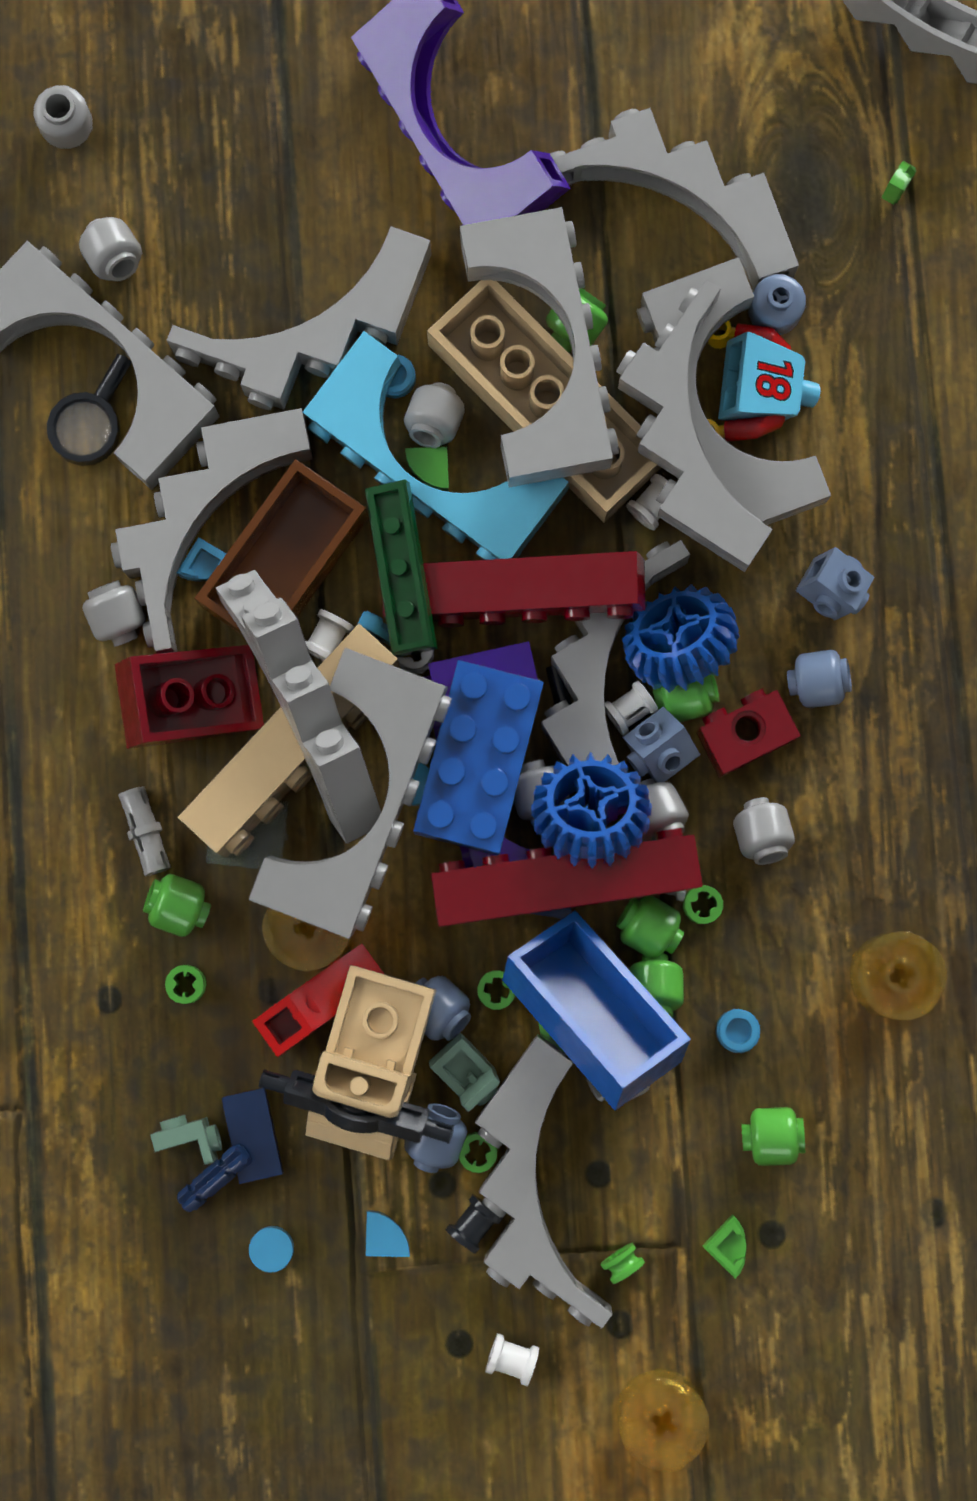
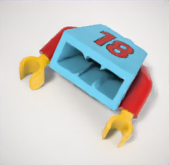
M726 321L718 328L724 330L725 333L721 336L712 335L708 340L710 346L716 349L726 347L718 419L725 420L724 425L718 426L715 421L707 420L719 436L725 438L727 442L758 439L780 429L785 420L797 416L800 411V405L813 408L817 404L820 397V385L803 380L805 369L804 357L792 351L791 346L775 329L767 326L740 323L736 327H731L730 322Z

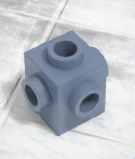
M834 547L813 558L795 591L811 602L818 613L835 621L850 613L856 614L865 606L870 596L867 590L875 577L867 572L857 559L844 554L837 547Z
M664 707L622 737L631 751L626 756L635 771H638L641 777L648 774L656 783L667 781L700 755L685 727Z

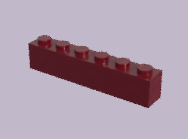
M637 551L423 563L433 621H438V626L462 627L464 626V620L480 619V624L503 625L506 623V618L522 617V622L544 623L548 621V616L564 615V620L586 621L590 620V613H607V618L627 619L633 617V611H646L645 559ZM383 603V617L386 618Z
M682 828L656 832L657 840L642 842L639 848L630 846V854L626 859L615 853L614 862H612L611 866L603 858L597 859L593 869L588 864V859L581 858L575 866L570 861V854L557 859L556 855L552 853V847L526 851L527 859L509 862L508 854L483 857V866L466 868L464 860L438 864L439 872L431 873L438 927L701 888L703 885L695 835L683 836Z

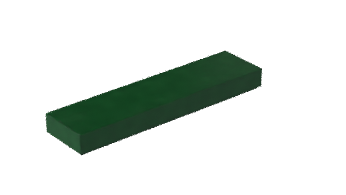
M404 479L366 488L365 494L391 652L398 658L437 649L410 482Z

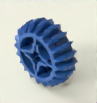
M691 584L685 591H680L675 586L670 594L663 595L659 592L657 600L653 602L645 601L646 611L633 612V622L625 625L626 636L622 638L626 654L625 659L630 669H633L636 677L642 683L647 682L654 690L663 686L670 693L677 685H680L687 691L690 683L697 681L703 685L704 678L709 674L718 676V666L729 665L730 654L738 651L736 640L740 636L738 633L739 628L735 621V614L725 599L719 593L713 594L707 587L701 588L698 591Z
M590 751L586 761H579L572 754L569 759V766L557 761L553 767L554 774L544 772L541 778V785L536 786L533 793L534 801L531 805V815L535 819L534 830L536 834L542 836V844L545 848L554 847V854L557 859L570 854V861L573 866L583 858L588 859V864L593 869L597 859L603 858L611 866L612 862H614L615 853L626 859L630 854V846L639 848V845L642 843V834H647L650 827L649 816L652 812V804L648 800L649 790L647 785L640 784L641 777L638 771L628 773V766L625 760L614 766L609 754L602 761H596ZM577 791L574 797L565 800L564 805L558 806L565 797ZM626 813L617 824L606 829V825L609 822L618 819V815Z

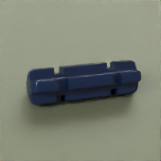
M238 1144L229 1148L222 1154L221 1159L215 1160V1162L193 1179L190 1185H186L178 1192L177 1201L185 1211L192 1212L197 1210L206 1202L209 1196L212 1197L236 1176L237 1172H241L251 1163L252 1158L245 1147Z

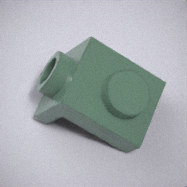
M461 1032L428 1061L430 1068L459 1096L461 1105L467 1111H470L477 1104L481 1106L487 1103L496 1093L497 1086L500 1083L495 1067Z
M185 1115L160 1122L162 1130L150 1135L155 1152L198 1140L205 1165L215 1162L218 1159L217 1151L222 1150L218 1128L215 1124L209 1126L207 1117L188 1123Z

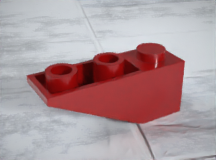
M363 943L252 1021L277 1057L284 1055L336 1016L350 965L384 974Z

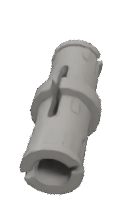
M145 786L120 793L118 796L130 828L127 835L129 841H134L144 876L154 875L170 869L171 865L159 833L162 831L160 822L155 821Z

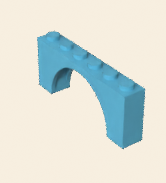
M363 331L303 411L304 416L310 422L307 429L326 444L332 438L343 446L344 449L341 451V455L361 469L365 463L378 472L374 479L381 485L406 479L410 482L414 509L426 518H429L433 513L444 521L445 524L442 530L462 544L465 539L471 541L479 547L475 554L482 560L518 558L569 490V482L564 478H557L509 487L508 481L483 491L453 493L432 488L412 477L400 466L390 452L384 431L383 417L386 393L395 374L401 367L398 355Z

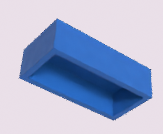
M458 660L448 696L452 698L445 720L441 723L413 830L415 835L492 855H500L543 688V681Z
M576 910L507 957L502 981L615 1111L682 1062L691 1040L690 1037Z

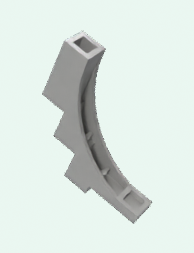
M843 0L855 20L894 24L911 51L951 56L967 83L977 84V10L956 0Z
M651 108L639 112L637 109H629L618 114L615 120L610 123L609 139L607 140L603 137L594 138L584 143L581 149L569 153L556 151L550 154L569 185L579 181L595 180L623 182L659 192L687 206L718 231L732 248L735 255L740 258L753 291L762 279L774 274H782L794 278L799 264L765 174L761 173L753 177L749 173L741 174L729 180L727 185L724 186L707 140L697 144L693 141L683 142L675 146L671 153L667 154Z
M391 226L379 254L355 287L336 304L301 325L279 333L236 340L211 339L172 325L167 342L172 352L175 353L174 357L182 363L198 367L199 363L215 368L214 372L233 381H237L239 376L243 377L240 385L244 395L248 397L247 401L252 405L265 410H271L272 406L284 410L301 364L306 365L305 369L308 372L319 377L328 378L329 374H332L353 346L357 333H362L363 331L383 345H386V342L398 345L431 257V241Z
M706 279L699 291L692 287L683 299L678 309L683 312V315L674 327L668 323L655 343V346L660 349L659 351H656L644 342L637 353L632 350L628 351L616 371L621 375L618 389L658 414L657 418L649 414L636 435L641 439L638 453L679 478L677 482L670 478L658 495L656 501L662 504L658 517L745 572L773 529L749 513L730 495L716 477L697 439L689 405L688 365L693 338L718 301L721 288Z
M302 408L201 427L203 441L196 442L201 467L208 466L209 469L158 478L160 492L154 493V501L159 518L165 517L166 520L115 529L117 542L111 543L115 567L122 568L123 572L130 579L142 578L140 581H135L139 604L147 606L149 622L143 623V631L147 647H154L157 654L178 652L171 619L173 592L178 577L177 571L182 565L193 540L209 517L230 496L260 476L291 465L295 459L299 462L313 459Z
M681 540L672 546L668 542L661 543L646 554L648 560L645 561V591L655 582L687 564L690 553ZM590 613V620L575 621L584 636L583 638L578 639L577 635H573L560 642L554 648L557 653L552 655L551 664L560 676L574 703L569 705L564 700L548 709L544 713L547 719L541 722V729L562 764L569 766V759L572 754L579 761H586L590 751L596 761H602L609 754L612 759V765L619 764L610 741L605 717L604 686L608 658L614 640L625 619L607 618V613Z
M255 570L232 577L228 582L215 587L219 599L236 622L270 683L304 754L328 817L347 844L369 833L381 814L360 747L342 724L329 683L312 662L298 619L282 598L276 599Z
M537 1034L475 1121L481 1127L478 1134L484 1140L498 1149L502 1143L508 1147L505 1154L481 1185L479 1191L485 1197L482 1203L490 1211L501 1218L506 1213L512 1217L485 1254L484 1263L489 1266L486 1272L502 1286L508 1287L511 1283L518 1289L522 1287L531 1275L535 1278L532 1284L538 1291L554 1300L556 1295L571 1305L568 1311L578 1321L586 1326H590L594 1322L600 1328H603L612 1316V1306L579 1282L566 1266L551 1239L538 1197L536 1153L540 1130L555 1090L573 1062L564 1052Z

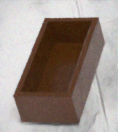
M295 459L194 599L204 610L243 636L236 622L221 603L215 587L228 582L236 575L246 574L255 570L276 599L282 598L297 618L369 519L366 507Z

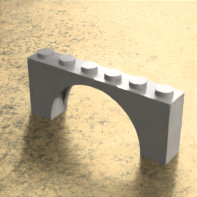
M560 207L460 226V243L468 282L477 280L501 281L514 284L532 292L547 303L560 318L572 347L573 370L566 389L559 400L545 415L534 423L515 432L501 435V451L508 486L515 487L610 469L613 455L619 453L615 429H607L604 413L610 412V402L606 386H598L596 371L602 370L601 357L598 345L590 346L587 330L593 329V319L589 303H581L579 289L585 288V281L581 262L573 263L571 248L576 247L573 222H565L563 209Z
M26 241L0 269V352L10 343L27 333L57 325H71L91 329L103 334L119 345L129 356L137 378L138 397L132 425L114 454L129 471L153 490L159 483L158 478L165 477L202 437L201 427L213 425L220 417L213 405L217 399L202 384L197 383L194 387L182 377L186 373L184 369L170 356L166 355L162 360L151 350L155 346L154 343L142 331L135 328L130 332L120 322L124 317L109 302L105 300L101 305L90 296L93 290L82 278L75 273L69 278L59 269L62 265L61 261L49 249L43 246L40 250H37L30 242Z
M737 257L642 293L641 308L637 309L638 319L644 333L651 332L656 343L668 323L674 327L683 315V312L678 309L692 287L699 291L707 279L721 288L718 301L693 338L688 365V397L693 425L702 451L716 477L730 495L765 525L827 503L831 493L816 456L795 461H770L748 455L736 449L719 436L710 425L701 408L696 389V367L700 354L718 328L730 318L749 309L754 299L740 258ZM658 347L653 348L656 351L660 350Z
M344 648L330 689L357 706L374 725L383 742L389 766V787L384 808L369 833L354 847L340 855L306 862L286 860L272 855L265 857L249 900L349 939L354 935L356 929L363 932L368 922L372 906L366 904L371 888L379 890L388 869V865L382 863V859L387 846L395 848L404 827V823L397 821L403 804L411 807L415 799L420 781L413 778L419 763L427 765L436 743V740L429 736L435 721L444 722L452 698L445 696L448 689L447 686Z

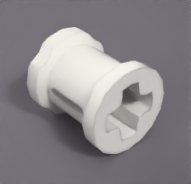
M654 474L650 478V486L636 501L630 500L626 505L629 512L641 524L653 531L659 526L658 520L660 517H658V512L662 505L656 499L668 482L667 479L659 474Z
M320 609L317 614L320 618L310 639L305 642L309 654L324 661L341 643L344 635L353 630L354 626L344 619Z
M639 681L633 683L632 690L613 703L609 701L604 703L605 713L622 736L629 733L630 726L646 715H653L658 711L653 698Z
M497 1333L485 1372L492 1374L494 1371L516 1377L520 1379L521 1385L528 1386L540 1348L533 1345L529 1349L504 1340V1335Z

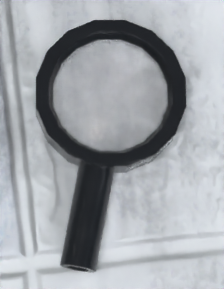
M117 353L94 394L88 392L73 393L61 399L51 410L47 421L48 439L54 450L67 462L79 466L95 465L107 459L117 448L121 436L120 421L109 402L132 363L127 357Z

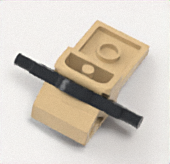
M350 965L326 1051L322 1052L316 1075L294 1070L291 1076L288 1077L264 1069L259 1080V1087L284 1094L283 1102L285 1104L308 1110L306 1136L382 1159L391 1160L393 1158L398 1138L420 1143L422 1137L426 1136L450 1144L455 1126L429 1119L430 1112L428 1109L409 1103L417 1075L413 1071L437 990Z

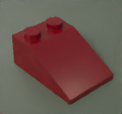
M249 645L130 656L114 664L127 749L260 730L264 725L254 655Z

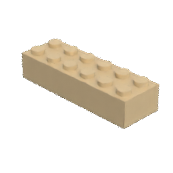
M480 280L427 330L428 346L513 432L534 423L545 415L559 400L570 380L573 370V357L497 281ZM609 393L610 412L604 413L607 429H615L619 453L613 455L611 468L563 477L569 482V488L603 523L661 469L660 466L638 453L641 439L636 435L641 425Z
M358 624L320 664L318 670L330 686L344 648L400 668V664L396 656L362 625ZM331 691L342 724L346 729L351 727L356 730L368 717L352 702ZM282 707L277 710L178 816L215 853L228 858L231 854L239 856L254 840L250 833L261 821L266 825L269 824L283 809L284 805L280 801L291 789L295 793L299 792L313 776Z

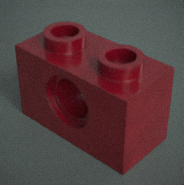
M763 688L740 699L743 707L729 714L724 707L702 718L705 726L699 728L696 734L719 778L795 741L801 736L778 690L766 695ZM748 720L755 725L757 734L753 741H744L737 736L735 732L737 721Z

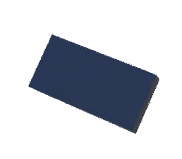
M266 1088L222 1097L231 1146L238 1144L244 1146L252 1158L251 1163L244 1170L237 1172L239 1184L283 1174L284 1171Z

